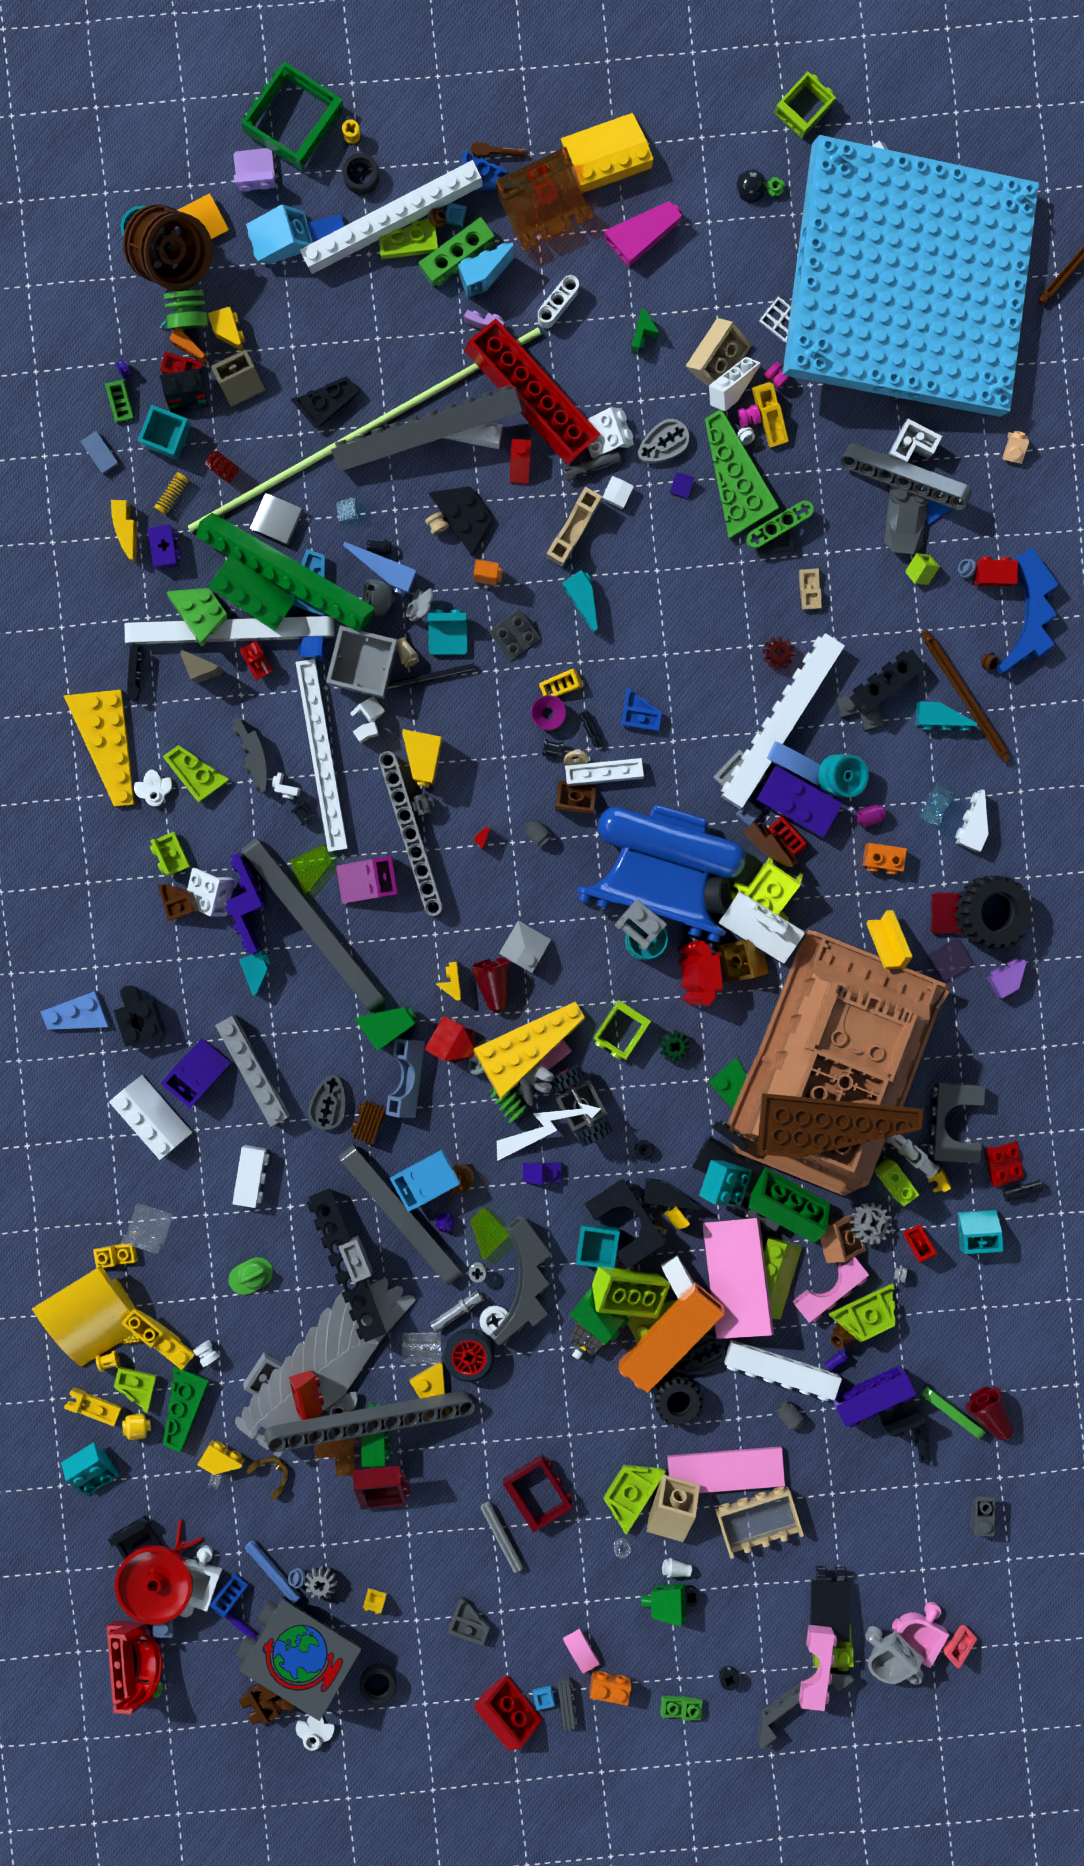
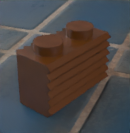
M365 1100L364 1104L360 1103L357 1114L360 1115L357 1122H353L350 1132H353L352 1138L374 1145L387 1107Z

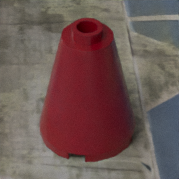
M496 958V961H490V959L474 963L472 967V972L485 1003L493 1013L502 1012L507 1007L510 969L509 959Z
M988 1386L978 1389L969 1397L971 1399L969 1404L966 1402V1410L998 1440L1005 1441L1010 1439L1014 1429L1000 1390L996 1386H993L994 1389H989Z

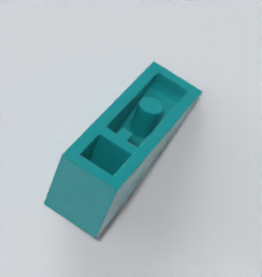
M580 570L562 582V587L592 632L596 633L598 628L591 585L593 581L588 573L584 574Z

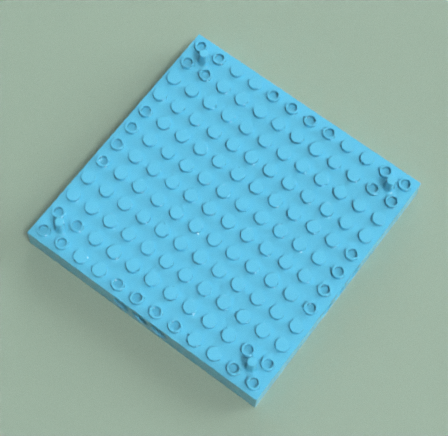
M819 135L811 146L782 375L1002 417L1010 412L1039 182Z

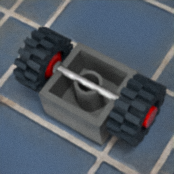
M579 1064L559 1073V1075L554 1077L553 1081L549 1082L555 1094L568 1088V1091L554 1097L561 1111L583 1109L579 1103L601 1108L592 1119L587 1113L565 1118L571 1132L585 1125L589 1126L576 1133L582 1147H585L603 1139L614 1131L607 1118L594 1123L595 1120L607 1113L591 1081L587 1080L578 1086L574 1085L586 1078Z

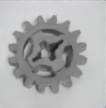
M873 1202L863 1203L861 1207H856L857 1213L851 1214L854 1220L850 1221L851 1224H854L851 1231L857 1232L854 1237L861 1238L860 1242H867L868 1245H873V1243L879 1244L880 1240H885L884 1234H890L887 1227L892 1226L891 1223L887 1222L891 1217L885 1216L887 1210L881 1209L880 1204L875 1205Z

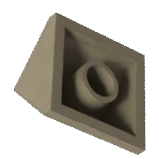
M183 650L180 654L189 677L196 684L223 674L224 670L218 665Z

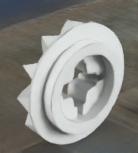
M498 1305L489 1306L482 1312L480 1326L487 1335H490L497 1328L494 1323H489L492 1320V1314L496 1318H501L498 1321L499 1326L508 1314L505 1308Z

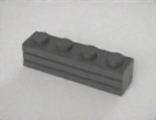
M569 1677L558 1678L563 1729H576L577 1716L574 1717L576 1707L572 1702L575 1699L574 1693H571L573 1683Z

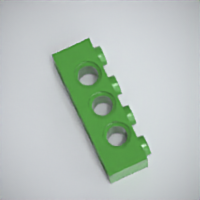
M480 217L419 262V269L432 287L440 286L446 282L447 277L452 273L457 274L459 272L458 264L462 260L469 257L473 259L481 252L490 250L494 246L495 236ZM477 240L478 244L472 246L469 244V241ZM456 251H461L463 255L460 257H455L453 253ZM445 262L447 267L439 268L438 264Z

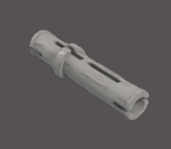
M476 1290L465 1299L459 1300L456 1306L430 1322L433 1330L438 1333L461 1315L468 1314L471 1311L470 1309L484 1301L481 1293Z

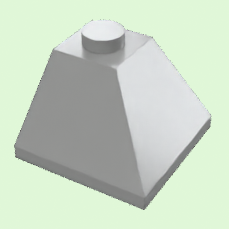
M518 921L499 954L532 973L551 939Z

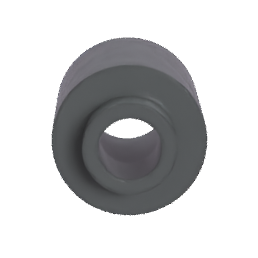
M531 819L524 826L526 829L524 833L535 845L538 844L542 847L551 838L550 832L538 819L535 821Z
M787 1400L783 1401L775 1409L777 1416L789 1430H796L803 1424V1416Z

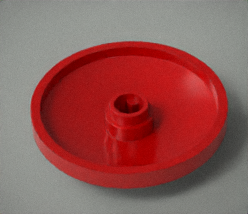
M158 1545L145 1546L129 1554L120 1565L115 1577V1595L123 1611L132 1619L150 1625L163 1624L175 1619L186 1608L193 1592V1576L187 1562L174 1550Z

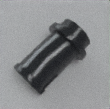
M387 539L384 541L367 540V545L375 546L367 547V551L384 553V555L391 553V542L387 541Z

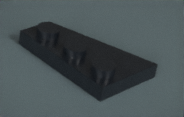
M346 376L326 384L320 389L309 391L300 397H294L291 401L317 430L354 399L360 391Z

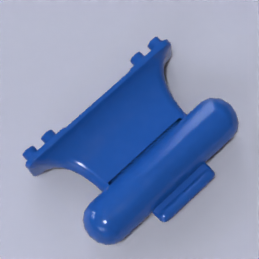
M658 804L652 807L650 816L613 806L601 814L597 829L603 841L621 847V852L611 871L600 882L592 886L577 887L576 892L580 893L578 900L589 903L592 896L598 898L596 906L608 909L610 902L630 907L636 899H639L656 915L690 926L688 934L700 937L703 930L708 932L707 940L719 943L720 937L725 936L726 931L714 923L706 908L705 886L710 875L733 879L741 874L746 864L745 851L736 842L705 833L708 822L704 818Z

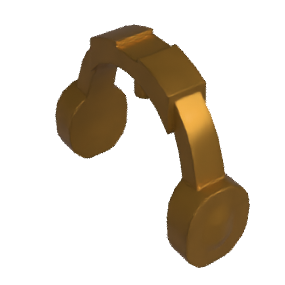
M275 1456L267 1457L260 1461L256 1460L246 1469V1472L251 1474L266 1462L277 1463L276 1470L282 1468L284 1477L281 1484L270 1495L272 1500L283 1492V1486L286 1483L288 1474L286 1464Z

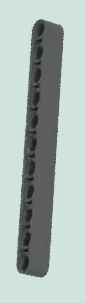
M256 837L241 850L366 1008L372 1013L387 1000L260 840Z
M457 1391L274 1425L265 1430L264 1437L270 1451L281 1452L465 1417L473 1413L475 1405L466 1391Z

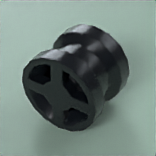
M732 1666L721 1668L719 1671L721 1686L729 1691L736 1689L739 1685L736 1669Z

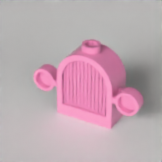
M929 1602L925 1605L924 1611L926 1616L919 1613H907L899 1619L896 1618L892 1624L894 1632L896 1631L923 1657L922 1664L929 1668L932 1667L949 1637L947 1630L934 1622L941 1615V1609L935 1602Z

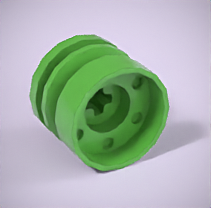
M188 289L163 294L164 300H173V303L165 304V308L174 309V313L166 316L168 329L174 330L176 327L192 329L209 326L207 312L198 311L197 308L206 305L205 301L196 300V298L205 297L204 291Z

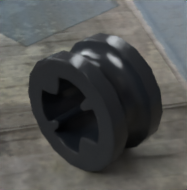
M693 1586L686 1587V1605H697L700 1601L698 1590ZM693 1592L695 1599L692 1600L691 1598V1600H688L687 1594H692Z

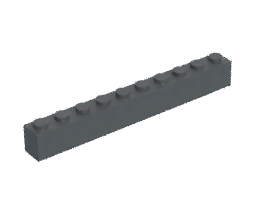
M511 385L499 388L500 392L493 394L492 391L481 394L482 398L474 400V397L463 400L461 405L456 406L455 403L444 407L445 410L440 412L437 409L426 412L427 416L419 418V415L408 418V422L401 424L400 421L390 424V428L383 430L382 427L371 431L372 434L365 436L364 433L353 437L354 440L346 442V439L335 443L336 446L331 449L339 472L522 412L523 407L516 386L511 388Z

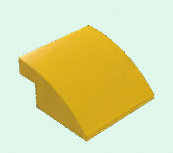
M102 1265L32 1308L53 1340L80 1367L133 1334L121 1322L135 1306L117 1277L110 1280Z

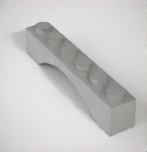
M236 1015L216 1024L218 1032L270 1127L288 1118L290 1114L260 1066Z

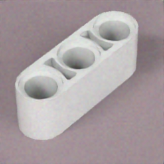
M566 276L538 311V324L542 328L552 327L577 296L579 281L575 276ZM567 284H573L575 288L573 290H568L565 286ZM555 299H561L563 303L561 305H556L553 303V301ZM543 314H549L551 318L549 320H543L541 316Z

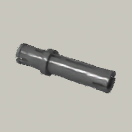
M615 450L589 461H580L575 466L563 469V474L566 481L580 476L585 477L588 473L621 462L618 451Z

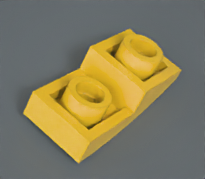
M135 1242L93 1249L96 1268L101 1265L104 1268L138 1261Z

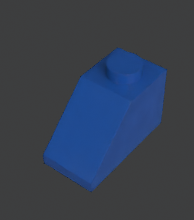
M323 636L302 637V642L298 643V654H301L300 657L305 660L326 661L327 641Z

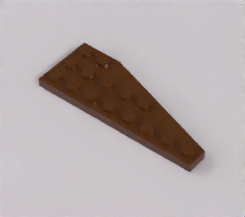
M762 1093L757 1154L801 1158L921 1130L923 1109Z

